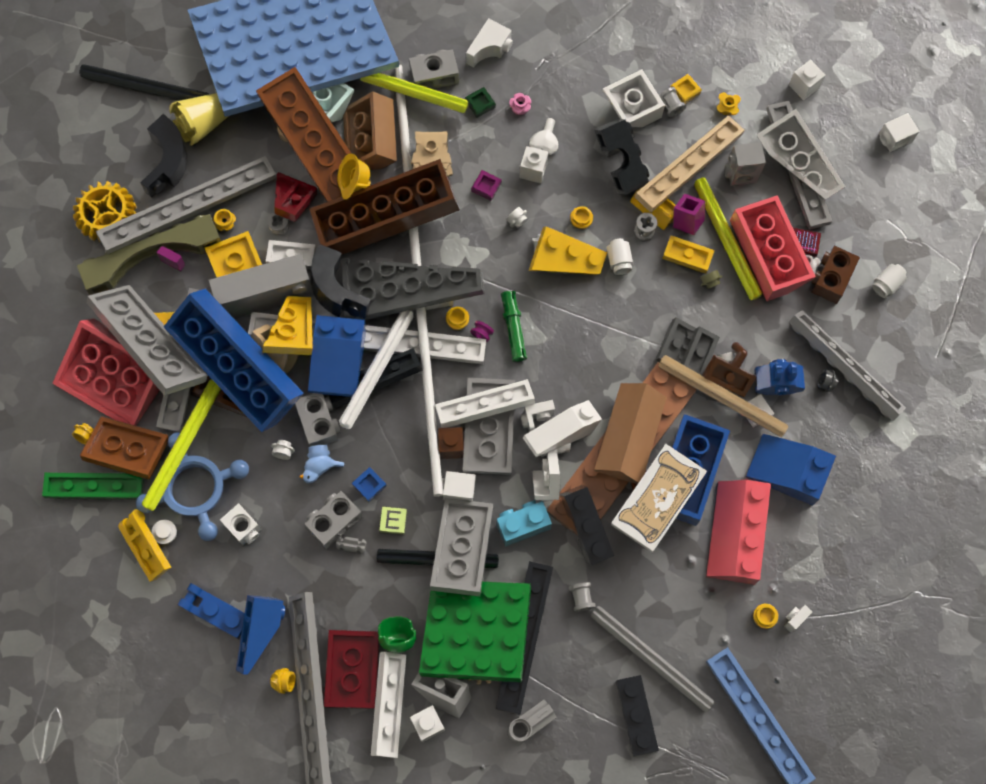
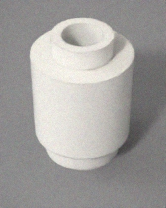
M623 239L612 240L606 247L611 270L614 271L615 275L631 272L633 259L629 242Z
M890 264L874 280L875 283L872 285V288L882 298L892 296L907 281V272L899 264Z

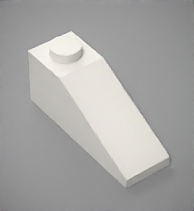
M588 400L570 407L524 435L523 439L535 457H538L591 435L602 419Z

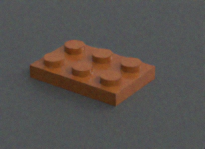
M101 416L80 457L85 462L150 480L168 444L169 437L167 434Z

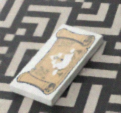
M665 444L612 521L611 526L653 553L707 471Z

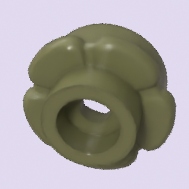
M718 270L700 277L703 283L701 286L706 285L709 289L721 284L719 279L723 276H720Z

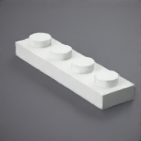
M527 379L435 404L441 428H448L535 404V398Z
M380 652L371 756L398 758L406 655Z

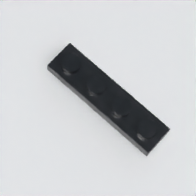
M414 348L390 358L372 392L423 371ZM369 367L360 371L358 386ZM329 395L335 409L349 403L352 398Z

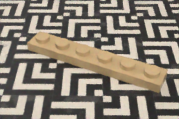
M728 115L636 193L635 198L650 212L654 211L741 137L745 130Z

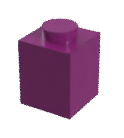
M684 194L674 207L673 228L695 235L705 220V201Z

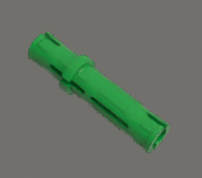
M505 291L501 293L504 308L502 315L507 325L512 361L522 362L527 360L520 323L521 311L518 310L516 292Z

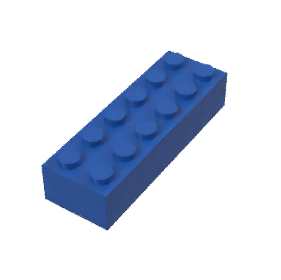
M206 289L190 293L164 325L168 333L261 432L277 425L304 394L267 353H262L263 349Z

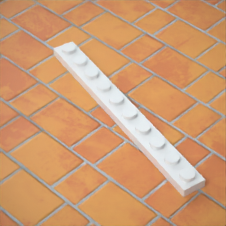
M252 312L248 334L251 336L254 330L266 324L270 326L275 325L278 315ZM312 319V343L316 319ZM365 325L366 337L363 351L378 352L391 328ZM406 330L393 354H400L414 348L417 357H421L418 331ZM428 332L430 358L484 364L486 339Z

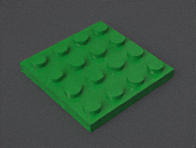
M482 582L480 596L430 590L419 669L420 676L522 682L531 585L527 583Z

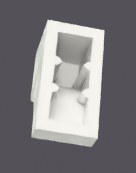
M488 18L466 52V64L474 68L478 62L485 58H501L503 53H507L513 44V40H511L512 30Z

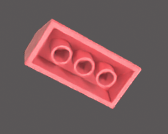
M778 195L735 209L730 223L766 301L787 295L816 277Z
M751 480L718 481L706 577L755 585L760 580L771 488L770 483Z

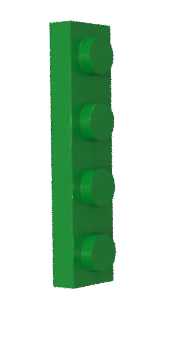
M44 472L42 497L45 499L137 500L143 494L144 478L127 473Z

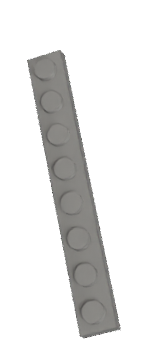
M261 157L96 231L97 236L106 253L110 254L276 179V173L267 157Z
M303 592L290 596L289 604L306 784H332L313 593Z

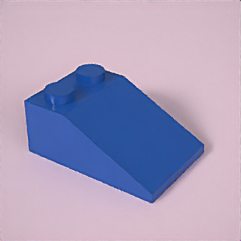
M316 316L308 393L353 397L358 388L366 337L365 320Z
M762 434L746 478L753 481L770 483L772 489L813 506L821 497L836 456L814 446Z

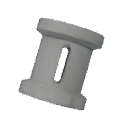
M670 87L659 94L668 110L667 115L669 117H675L686 109L685 103L681 102L678 98L675 87Z
M643 213L637 218L634 232L639 240H650L654 236L657 226L656 217L650 213Z
M590 582L579 583L569 587V591L573 593L575 601L574 612L586 611L596 607L595 603H592L590 595Z

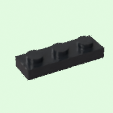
M641 675L616 680L633 757L659 751Z

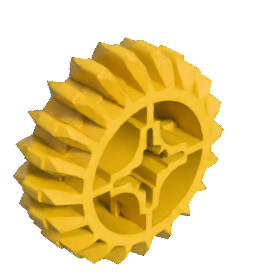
M109 181L104 186H102L101 182H97V187L95 188L89 185L88 192L81 190L83 197H76L78 205L73 206L75 212L73 219L76 221L77 228L81 230L84 236L89 235V238L93 241L98 238L96 231L136 214L135 210L137 208L133 201V196L128 194L129 192L126 188H121L117 183L112 186ZM117 201L122 203L121 213L116 210ZM89 211H92L94 214L93 223L88 221Z

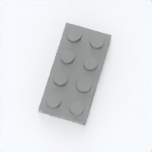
M468 378L467 396L515 383V380ZM514 410L465 423L463 473L511 475Z
M445 498L430 582L431 591L480 596L494 504Z

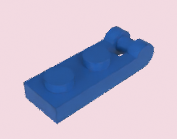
M190 583L187 588L188 593L184 599L181 598L177 605L239 639L242 633L244 612ZM197 596L203 599L199 607L193 605Z

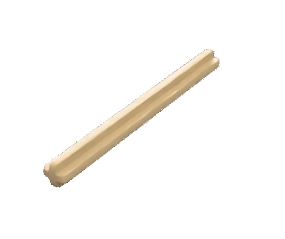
M665 355L661 359L659 368L777 436L782 437L788 429L786 423L718 384L705 379L702 375L671 357Z

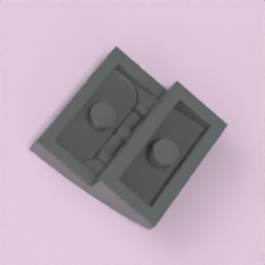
M676 317L672 319L655 360L660 362L663 356L667 355L702 375L711 360L720 337L700 326L695 328Z

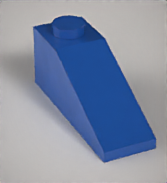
M247 595L236 671L248 675L280 627V621L283 620L285 615V606L282 600L272 597Z

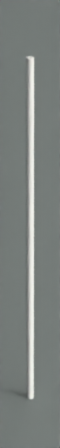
M399 65V67L394 68V77L404 80L402 65ZM396 92L404 173L412 170L405 95ZM417 226L409 229L411 260L413 264L421 266ZM423 307L416 309L421 367L423 369L422 377L433 495L439 497L443 496L426 308Z

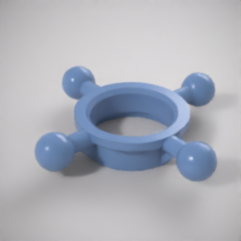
M179 432L173 433L169 437L168 446L170 449H172L180 435ZM186 452L158 504L166 502L178 514L198 516L200 522L198 528L199 537L204 541H212L218 534V528L213 522H210L207 512L212 510L220 500L223 492V481L231 477L236 479L245 478L249 473V465L244 460H235L231 463L230 468L219 471L218 467L209 459L202 456H188ZM199 467L207 470L214 478V491L209 500L197 507H185L177 503L172 491L176 477L188 468ZM142 494L136 500V508L142 513H150L151 510L142 506V501L146 494Z

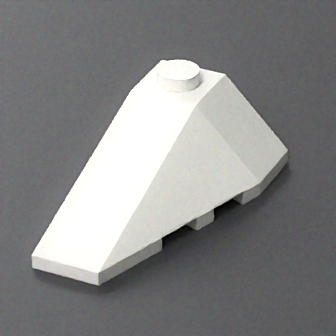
M797 109L792 110L756 134L770 156L824 199L829 198L846 187Z

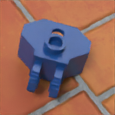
M777 359L770 362V364L758 366L754 369V375L757 378L756 393L763 395H788L805 390L803 366L798 365L796 362Z

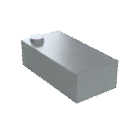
M302 254L209 280L213 297L234 319L249 315L252 312H260L284 304L287 296H314Z

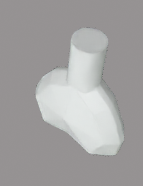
M547 118L544 130L535 133L530 138V147L548 151V154H553L557 151L558 141L552 133L555 125L554 119Z

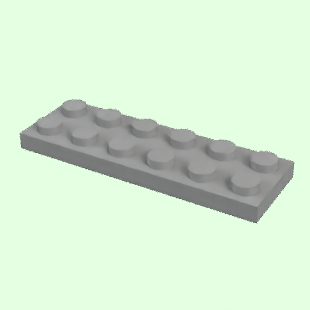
M130 285L87 296L86 303L164 396L206 382L208 376L206 372L164 328V324Z

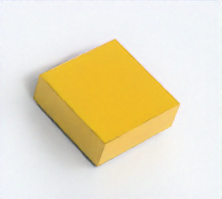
M689 74L670 86L675 87L678 98L685 104L701 94L702 91Z

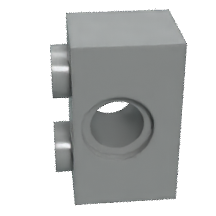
M453 49L439 50L436 53L427 55L418 54L413 58H409L410 72L414 84L430 89L459 84V71ZM430 68H437L438 70L432 71V70H429V69H430Z

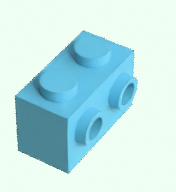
M536 500L530 501L522 505L523 509L515 512L513 509L499 514L500 517L497 518L496 525L505 547L551 529L552 522L543 501L538 503Z

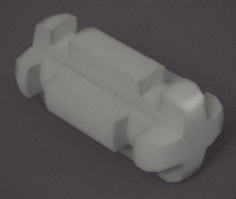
M338 536L336 548L338 550L343 548L344 551L355 553L360 551L363 554L366 550V541L364 539L359 541L358 538H342V536Z

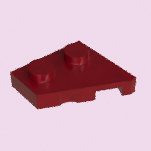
M278 172L274 214L295 222L317 195V187Z

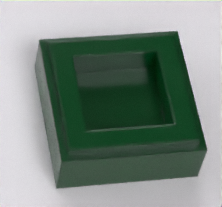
M485 87L465 97V100L468 101V106L476 118L496 108V103Z

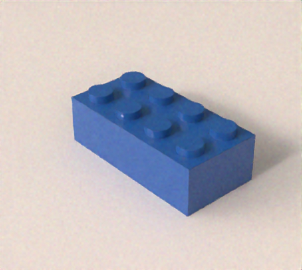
M685 414L680 421L671 448L707 472L675 519L697 526L702 518L730 430Z

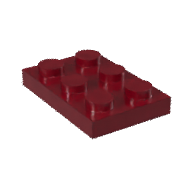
M329 630L324 698L325 708L375 709L379 653L377 631Z

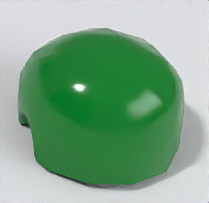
M401 616L382 620L378 625L379 643L384 650L391 653H404L413 648L416 641V630L413 629L412 621Z

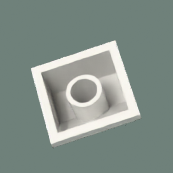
M642 69L602 90L619 118L626 119L632 127H644L662 118L665 104Z

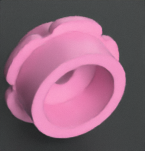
M523 93L515 94L509 101L512 111L518 115L527 113L531 108L530 97L528 95L524 96Z

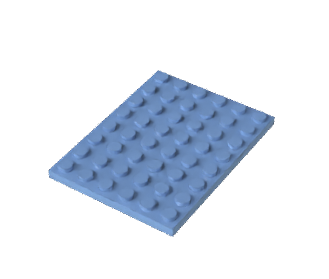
M221 0L188 9L191 23L225 117L264 106L256 90L294 67L297 68L311 92L399 67V60L373 0Z

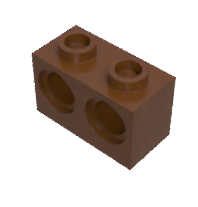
M834 245L831 252L826 251L820 264L824 266L821 272L816 271V277L811 281L814 284L811 293L837 304L844 294L860 257ZM833 261L841 263L842 267H837ZM824 281H830L834 287L827 286Z

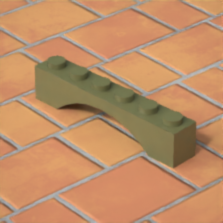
M199 215L190 222L176 224L167 231L156 232L150 235L149 238L136 241L110 254L105 253V255L97 258H88L82 264L77 265L87 292L89 295L114 289L120 279L131 268L151 256L158 255L157 251L161 246L173 252L182 251L203 255L206 254L205 247L221 242L211 215Z

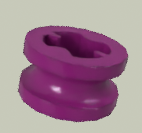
M476 321L474 323L475 328H471L470 333L475 338L486 339V342L490 340L489 335H493L494 330L486 323Z

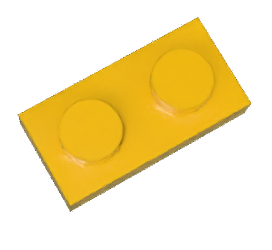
M671 235L662 259L706 274L715 250Z

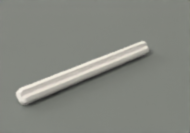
M411 310L400 312L339 420L340 426L343 428H352L414 317Z

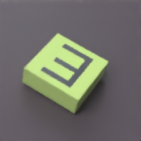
M382 507L380 532L404 535L407 509Z

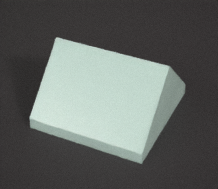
M342 83L312 93L330 121L334 122L342 119L354 89Z

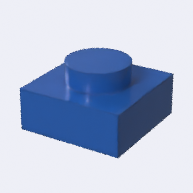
M371 467L352 482L355 489L368 502L387 486Z

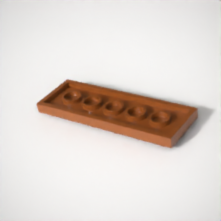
M294 67L257 89L256 93L328 202L342 196L338 185V170L344 157L349 153L351 154V152L297 68Z

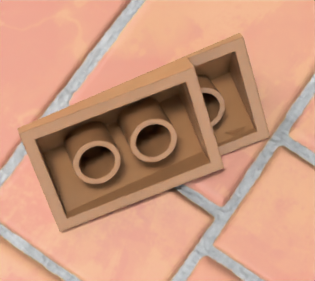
M647 383L620 384L594 471L635 484L640 482L645 474L666 402V396Z

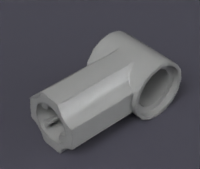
M542 700L511 722L507 729V736L511 742L522 744L557 717L551 706L545 700ZM522 725L526 730V735L522 738L516 737L513 733V726Z

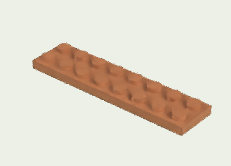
M659 362L643 381V383H647L667 397L652 450L697 390L659 368ZM605 433L559 493L561 494L580 485L587 486L600 520L629 483L628 481L594 471ZM559 495V500H554L548 507V515L578 536L571 518L568 517Z

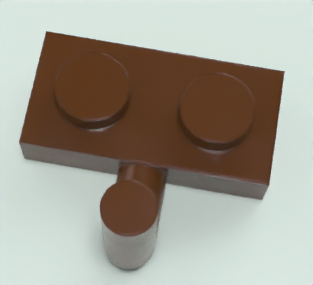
M734 342L731 348L736 353V356L732 363L713 355L702 376L745 397L756 376L740 368L747 356V351L740 343Z

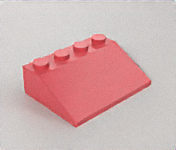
M94 318L79 322L52 383L110 418L134 426L138 424L160 391L109 329Z

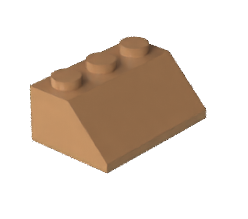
M371 92L348 105L343 115L344 140L351 154H354L359 160L366 163L370 170L383 169L396 162L393 99L376 92Z

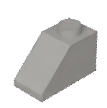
M418 673L411 684L415 690L437 709L458 719L472 698L468 684L455 678L421 677Z

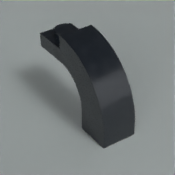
M162 114L147 128L151 139L163 149V157L159 165L140 182L145 193L151 198L156 193H160L165 188L167 182L175 187L182 179L187 166V150L180 131L165 114Z
M319 244L313 256L311 269V288L315 298L324 309L337 317H340L342 312L346 311L354 317L365 319L369 312L371 299L349 291L337 282L335 274L340 267L341 252Z

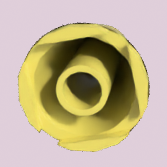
M217 93L175 101L169 105L170 114L174 113L176 117L173 123L180 131L182 139L185 142L191 141V146L197 144L229 117L224 116Z

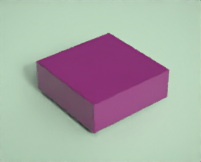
M481 170L471 188V192L492 201L502 183V179Z
M161 246L157 251L161 262L181 272L185 266L181 255Z

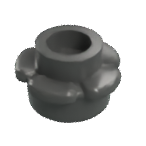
M823 370L818 377L817 386L825 392L835 389L838 383L835 371Z

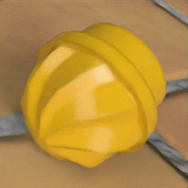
M288 668L278 669L271 675V687L280 694L292 692L294 689L296 676Z

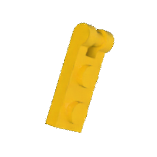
M135 509L129 514V518L123 519L118 524V527L145 575L151 582L157 580L171 566L147 527L144 513Z

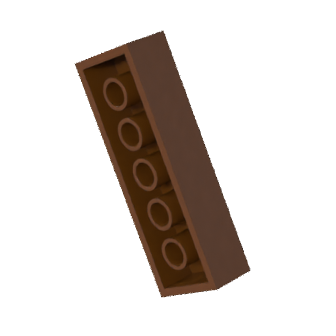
M441 159L375 183L367 188L357 190L347 200H344L341 196L310 208L320 244L341 252V255L460 210Z

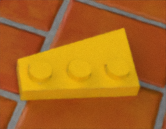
M546 226L542 229L528 271L598 275L601 273L607 252Z
M287 296L278 314V319L275 325L272 326L270 335L263 345L262 353L312 355L311 297Z

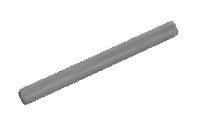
M598 606L591 613L592 619L700 709L707 712L712 707L714 701L602 607Z

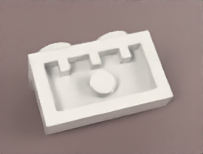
M557 449L547 452V459H542V470L532 471L535 500H559L560 472Z

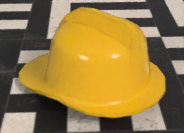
M350 153L344 157L338 170V185L343 199L347 200L353 192L367 188L371 184L369 180V166Z

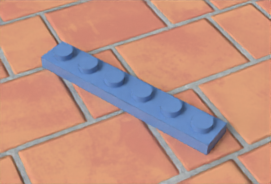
M727 647L707 660V665L786 784H809L816 778L729 648Z

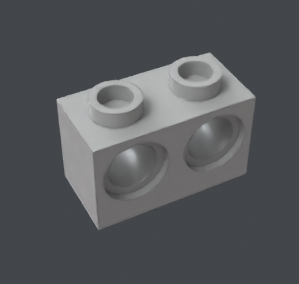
M762 142L734 145L731 154L728 155V163L724 166L725 177L729 178L730 186L758 182L766 164Z
M313 393L301 397L295 405L309 446L328 445L339 441L336 433L341 431L337 419H331L329 411H332L333 408L329 396L324 398L323 394ZM312 405L321 406L318 412H309V408ZM321 426L329 428L328 432L324 435L316 433L317 429Z
M342 491L338 494L333 493L325 500L324 503L326 505L319 511L317 509L314 510L306 518L305 526L307 530L326 550L337 541L338 536H342L363 517L361 511ZM340 505L348 507L344 515L335 514V509ZM321 522H328L329 528L325 532L317 531V525Z

